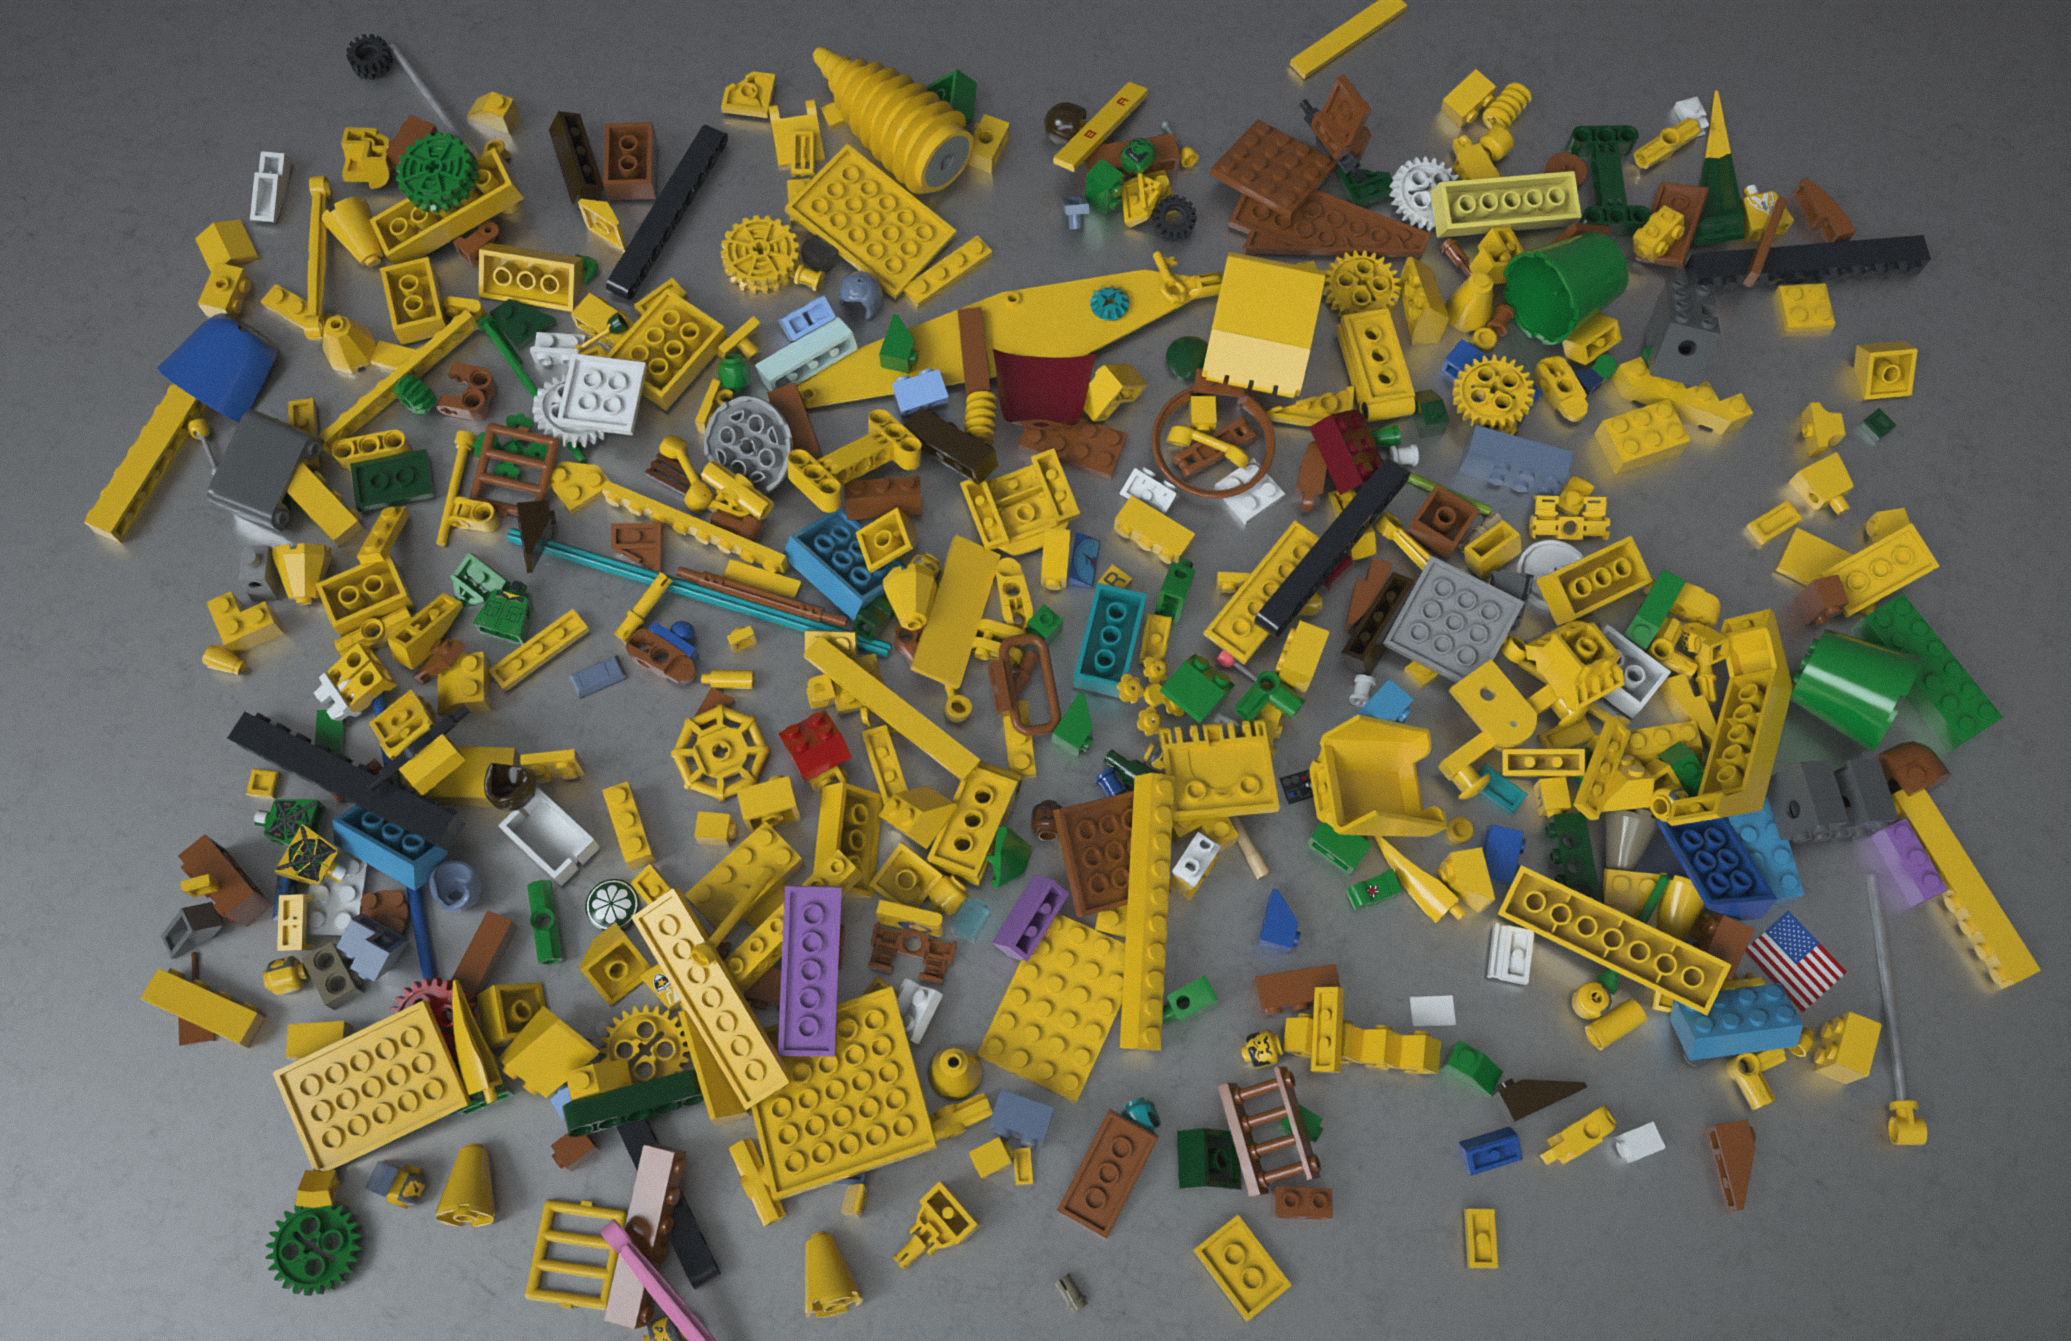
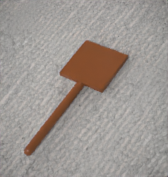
M196 952L191 953L192 983L194 979L198 980ZM178 1017L179 1046L215 1041L213 1032Z

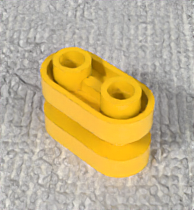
M981 619L977 632L983 637H975L971 651L974 652L976 658L981 660H999L1000 642L1013 635L1028 633L1020 628L994 620ZM1026 644L1012 646L1009 649L1011 668L1013 665L1020 664L1023 655L1017 647H1025Z

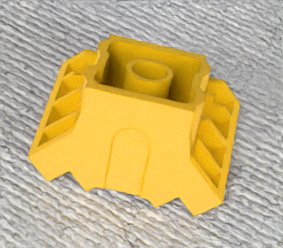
M1573 620L1525 645L1527 660L1536 661L1537 673H1541L1553 687L1555 696L1564 697L1567 710L1577 711L1625 685L1623 670L1617 664L1621 655L1594 622L1586 623Z

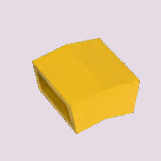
M336 1169L322 1172L305 1170L297 1189L295 1206L316 1208L332 1205L340 1185Z

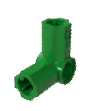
M1264 671L1258 675L1255 683L1236 704L1234 711L1244 721L1249 720L1252 723L1269 702L1288 718L1292 719L1305 703V700L1283 684L1276 673ZM1268 682L1273 686V689L1265 690L1261 687V683Z

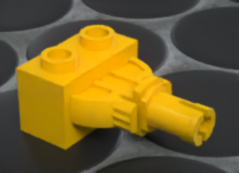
M939 1181L919 1200L922 1207L917 1214L916 1223L908 1230L910 1234L914 1235L893 1256L896 1262H900L898 1265L904 1270L927 1249H929L927 1253L932 1256L938 1249L948 1248L954 1244L961 1245L983 1225L946 1181Z

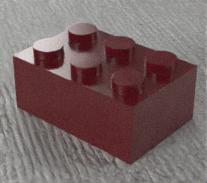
M1359 408L1331 414L1309 427L1340 495L1360 490L1384 462L1376 448V441L1370 435L1366 426L1365 417L1360 413Z

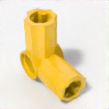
M1666 617L1644 652L1671 671V675L1686 674L1689 681L1696 672L1698 662L1674 649L1683 626L1679 620L1673 617Z
M1783 1048L1739 1054L1729 1059L1726 1064L1728 1075L1737 1081L1752 1111L1776 1100L1761 1072L1786 1061ZM1739 1061H1743L1747 1065V1073L1740 1069Z

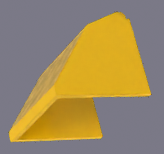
M1228 252L1202 376L1206 377L1207 381L1223 384L1225 375H1229L1228 385L1247 389L1249 380H1253L1252 390L1272 394L1274 385L1279 386L1277 395L1294 398L1295 395L1299 396L1310 354L1326 271Z

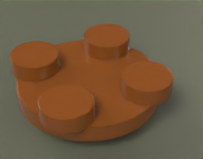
M1557 153L1549 159L1543 174L1574 171L1578 189L1586 178L1588 168L1574 154Z
M381 890L375 893H366L362 896L361 905L363 907L361 913L399 934L405 930L410 911L403 892L398 890Z

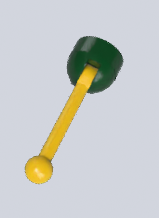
M615 313L608 319L605 330L583 344L575 345L574 349H579L580 352H583L584 348L609 332L616 335L622 334L629 329L626 320L620 313Z

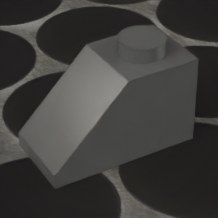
M213 902L181 908L162 933L161 938L171 959L177 958L211 940L223 926L222 917L213 907Z

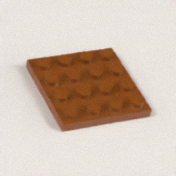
M1257 119L1211 167L1209 175L1291 219L1335 170L1337 162Z
M1134 791L1053 810L1077 918L1128 905Z

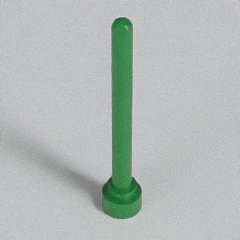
M1667 875L1659 877L1636 920L1644 924L1648 923L1670 882ZM1609 968L1608 972L1604 971L1603 975L1598 976L1596 982L1605 986L1611 994L1615 995L1619 987L1617 984L1619 979L1617 977L1620 973Z

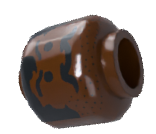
M1044 800L1032 810L1031 830L1043 841H1054L1059 837L1053 810L1063 807L1054 800Z

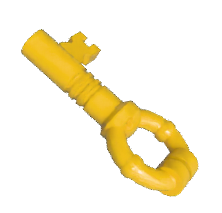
M1161 251L1155 252L1153 258L1163 278L1161 293L1172 304L1183 303L1187 294L1186 288L1172 276L1168 268L1169 265L1171 267L1177 265V261H1174L1175 257L1167 258L1163 257ZM1176 286L1180 293L1170 294L1167 288Z

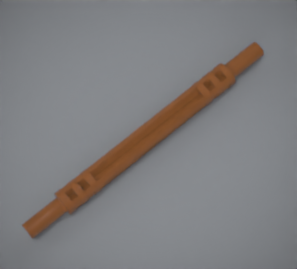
M681 566L677 569V576L699 582V585L817 622L823 620L842 627H846L848 623V617L825 611V608L706 571L701 573Z

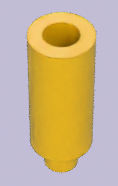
M712 669L711 673H702L701 683L711 684L712 688H754V670Z

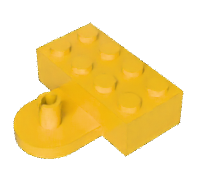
M765 821L693 886L685 896L690 904L717 930L767 867L775 869L774 877L725 936L724 939L726 940L745 921L755 931L784 903L786 883L805 865L798 853Z

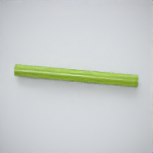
M1412 472L1407 481L1428 491H1432L1437 484ZM1440 485L1480 509L1479 513L1489 516L1492 510L1491 506Z

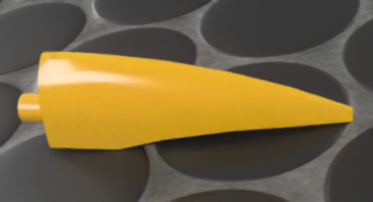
M1374 836L1383 856L1405 890L1435 923L1439 922L1448 912H1451L1458 920L1466 914L1457 904L1459 899L1440 880L1406 859L1383 837Z
M454 980L452 998L453 1028L462 1081L467 1095L483 1091L486 1102L489 1104L498 1100L494 1087L503 1084L495 1056L482 1036L459 980Z

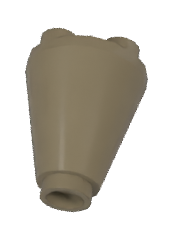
M1639 808L1636 809L1635 813L1630 809L1608 811L1605 813L1606 867L1616 870L1635 871L1659 828L1656 823L1658 819L1652 812Z

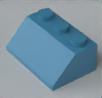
M1389 679L1355 716L1364 715L1404 724L1412 712L1409 707L1414 699Z

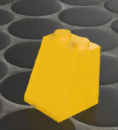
M542 1006L500 1055L498 1060L505 1065L501 1070L513 1080L518 1076L524 1080L525 1083L522 1087L533 1096H536L539 1092L547 1098L567 1081L565 1072L584 1067L600 1051L545 1006Z

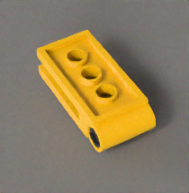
M1389 308L1343 315L1340 319L1341 324H1338L1335 330L1351 384L1355 386L1354 394L1357 404H1360V413L1365 417L1366 423L1413 415L1415 412V392Z
M981 761L980 765L965 782H960L952 800L958 807L938 833L927 857L928 862L943 874L955 875L962 881L980 887L990 863L986 860V855L994 854L998 827L1006 826L1015 805L1014 801L1017 799L1022 788L1024 776ZM982 800H988L987 803H979ZM973 823L979 824L976 827H969ZM961 847H969L965 851H959Z

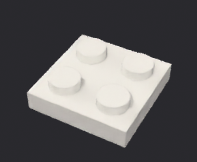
M1252 458L1245 470L1238 468L1215 484L1214 489L1225 490L1246 483L1257 473L1261 467L1260 464ZM1266 473L1251 489L1233 497L1223 498V500L1246 525L1282 500L1285 493Z

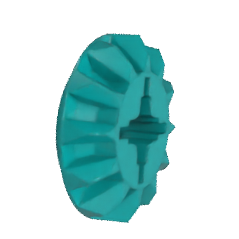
M1113 285L1110 288L1102 286L1099 291H1094L1090 300L1091 310L1100 319L1108 321L1117 320L1128 311V295L1123 293L1122 288L1118 290ZM1114 298V305L1109 303L1105 306V299L1109 301Z

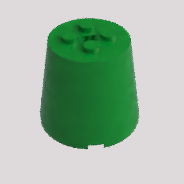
M1587 232L1524 251L1514 256L1508 262L1503 277L1506 278V288L1503 289L1506 305L1514 309L1515 316L1513 319L1527 336L1542 340V344L1555 345L1569 338L1624 293L1628 284V267L1622 251L1611 238L1599 232Z
M1825 629L1820 639L1814 638L1807 652L1811 655L1806 654L1798 667V670L1802 672L1796 671L1791 680L1794 688L1790 700L1866 750L1874 752L1898 711L1894 710L1901 695L1907 697L1924 659L1913 654Z

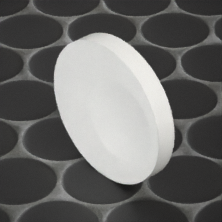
M1544 540L1529 546L1519 558L1515 573L1534 575L1528 602L1538 608L1550 611L1535 579L1578 560L1583 555L1573 546L1557 540Z

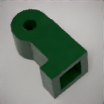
M879 595L866 609L862 608L856 615L852 630L858 631L860 636L872 642L895 617L888 599L883 595ZM868 624L871 626V632L864 630L862 625Z

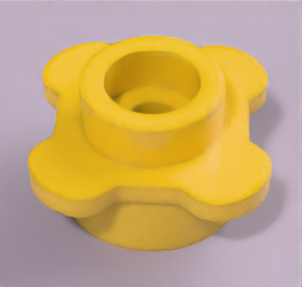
M491 140L482 150L484 154L495 148L505 160L510 157V152L505 149V143L502 140Z

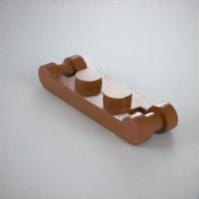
M1245 417L1210 435L1240 448L1251 445L1259 438L1256 431L1250 429L1248 426L1249 422ZM1236 432H1241L1243 436L1239 437ZM1197 442L1176 454L1172 458V462L1176 467H1180L1184 479L1189 480L1200 471L1225 458V452ZM1190 458H1193L1195 461L1192 465L1187 461Z

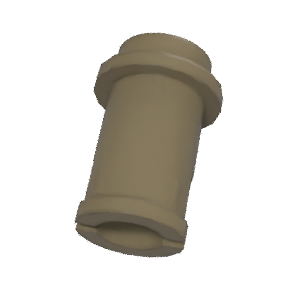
M1070 1273L1054 1283L1069 1305L1066 1307L1068 1310L1071 1309L1075 1313L1088 1304L1085 1300L1087 1296L1082 1295L1071 1278Z

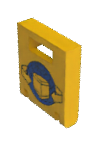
M888 898L887 901L879 899L876 914L880 925L900 930L906 928L928 933L930 937L934 938L942 937L944 921L941 914L897 904L895 899Z

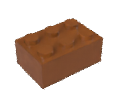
M653 122L605 124L603 185L608 201L656 199L657 137Z
M206 834L178 855L184 863L181 869L190 878L209 874L219 880L220 890L205 894L204 896L207 898L211 897L216 903L213 905L216 911L222 917H227L233 924L239 922L247 927L273 905L229 852Z

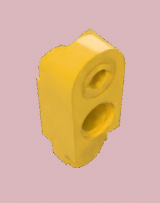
M1560 356L1544 358L1539 361L1533 371V378L1554 410L1558 409L1565 419L1567 418L1572 422L1581 421L1588 411V403L1585 400L1587 394L1572 368Z
M1005 557L998 562L995 568L1002 621L1004 624L1027 632V622L1033 616V607L1020 563L1013 558ZM1009 590H1016L1019 594L1010 596L1007 592ZM1020 616L1023 621L1020 624H1016L1013 622V618Z
M1652 579L1653 582L1645 585L1644 593L1646 595L1656 579ZM1686 582L1668 613L1689 623H1700L1713 628L1716 626L1720 616V603L1714 595L1704 592L1705 589Z
M1606 1104L1596 1108L1547 1139L1551 1147L1540 1154V1157L1546 1165L1557 1159H1560L1562 1164L1577 1158L1604 1141L1602 1138L1612 1132L1616 1124L1614 1115Z

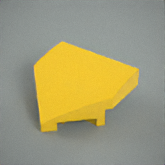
M1138 174V177L1123 182L1122 203L1124 220L1129 228L1149 219L1163 186L1160 182L1154 181L1143 174Z

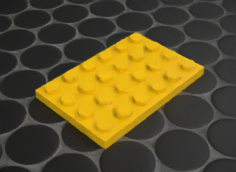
M846 144L785 206L786 213L856 269L873 274L879 280L882 290L895 300L904 291V288L955 237L957 230L849 144Z
M1057 913L1028 962L1020 961L976 1055L993 1065L1077 1104L1122 1004L1125 944Z
M427 1000L412 1005L272 1073L314 1171L319 1172L333 1170L472 1104Z

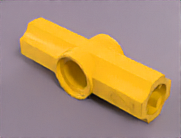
M1687 117L1672 128L1663 129L1658 137L1635 151L1633 155L1635 163L1640 168L1648 169L1658 161L1670 158L1675 150L1700 134L1699 123L1694 118Z
M716 460L709 462L704 467L701 478L721 492L723 498L731 505L742 507L760 521L771 513L774 506L773 501L756 490L745 476L739 473L735 475Z
M404 606L380 619H368L363 622L361 628L335 640L334 645L341 657L357 643L371 649L385 648L389 644L387 638L413 616L407 606ZM380 630L377 636L371 637L375 631Z
M985 1093L978 1094L959 1104L947 1105L935 1111L934 1115L930 1116L936 1141L955 1137L965 1132L967 1127L991 1117L993 1112Z
M752 1138L743 1139L729 1147V1151L741 1175L739 1178L748 1198L752 1199L764 1227L787 1216L781 1201H774L772 1198L765 1164H763Z

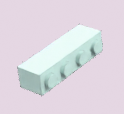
M837 316L757 363L755 366L762 383L769 391L794 382L796 385L802 383L856 351L858 347L853 332Z

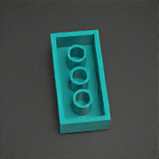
M1097 583L1074 673V688L1120 698L1117 684L1121 682L1122 675L1129 674L1147 594Z

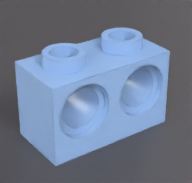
M823 295L781 317L778 321L789 341H795L836 318Z

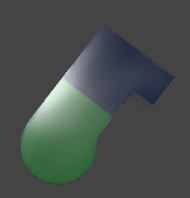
M1607 354L1601 355L1588 371L1584 372L1582 369H1578L1575 372L1577 379L1587 394L1585 400L1602 387L1616 370L1617 362L1612 356Z

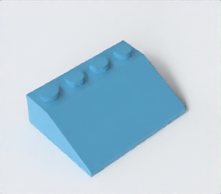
M840 507L837 511L828 513L790 535L783 554L786 555L788 562L855 621L857 613L862 608L866 609L879 595L886 597L883 579L888 573L898 566H901L902 570H904L907 565L899 558H896L870 573L855 533L864 527L856 520H847L846 511Z

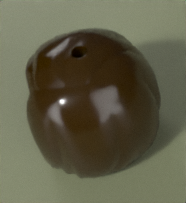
M1062 102L1053 106L1044 118L1047 138L1052 143L1064 147L1079 132L1081 120L1086 119V109L1070 102Z
M491 763L488 766L484 779V792L490 803L502 811H516L530 803L536 790V773L534 770L499 763Z

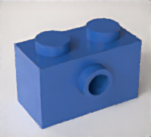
M1493 824L1486 827L1482 849L1492 882L1505 885L1513 883L1521 866L1518 864L1519 854H1523L1526 845V839L1522 838L1524 831Z

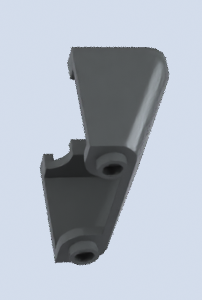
M255 410L246 411L208 487V500L233 515L282 532L290 518L288 507L281 503L301 459L312 460L318 456L324 440Z

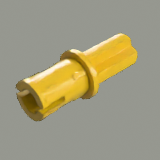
M1696 655L1694 661L1698 662V667L1696 669L1697 677L1695 682L1699 684L1700 696L1705 695L1708 705H1712L1717 701L1715 689L1717 676L1713 674L1712 665L1707 666L1702 663L1701 656Z

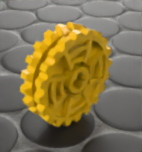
M754 215L752 220H748L746 217L742 219V224H733V231H727L725 233L727 240H722L721 247L724 249L721 251L723 267L726 268L725 273L727 277L732 276L731 282L734 285L739 283L740 289L743 291L747 288L751 289L753 294H756L757 291L768 294L770 289L776 292L780 290V285H789V278L795 277V269H798L800 265L798 259L801 258L799 243L796 242L797 236L795 233H790L791 227L788 224L783 226L782 220L777 218L773 221L771 216L767 215L764 219H760L759 215Z

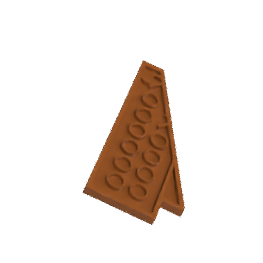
M1316 190L1291 219L1242 193L1228 224V227L1249 234L1242 248V253L1344 256V253L1347 252L1352 256L1354 250H1356L1358 255L1362 256L1363 251L1366 250L1368 257L1376 253V257L1421 258L1431 236L1428 232Z

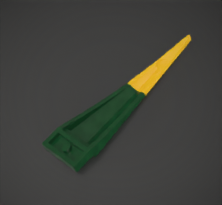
M1717 90L1714 93L1709 137L1700 187H1708L1709 194L1694 235L1695 246L1745 238V219L1720 96Z

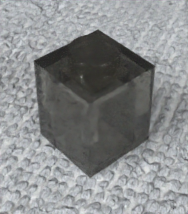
M815 234L811 239H807L800 248L802 261L814 271L825 272V276L840 263L838 249L818 234Z

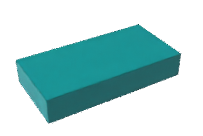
M1486 763L1477 772L1480 777L1488 773L1491 775L1488 785L1480 794L1512 816L1528 794Z

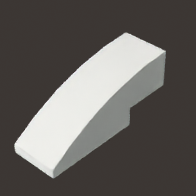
M261 151L259 173L255 172L251 221L276 223L284 202L292 159L285 153Z

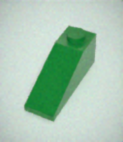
M1663 568L1622 635L1635 645L1646 650L1686 581Z

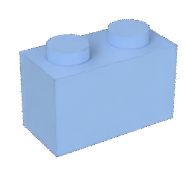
M933 368L925 369L919 372V376L912 378L910 376H903L896 379V383L892 384L902 417L916 413L921 407L926 410L949 403V397L939 369L935 371Z

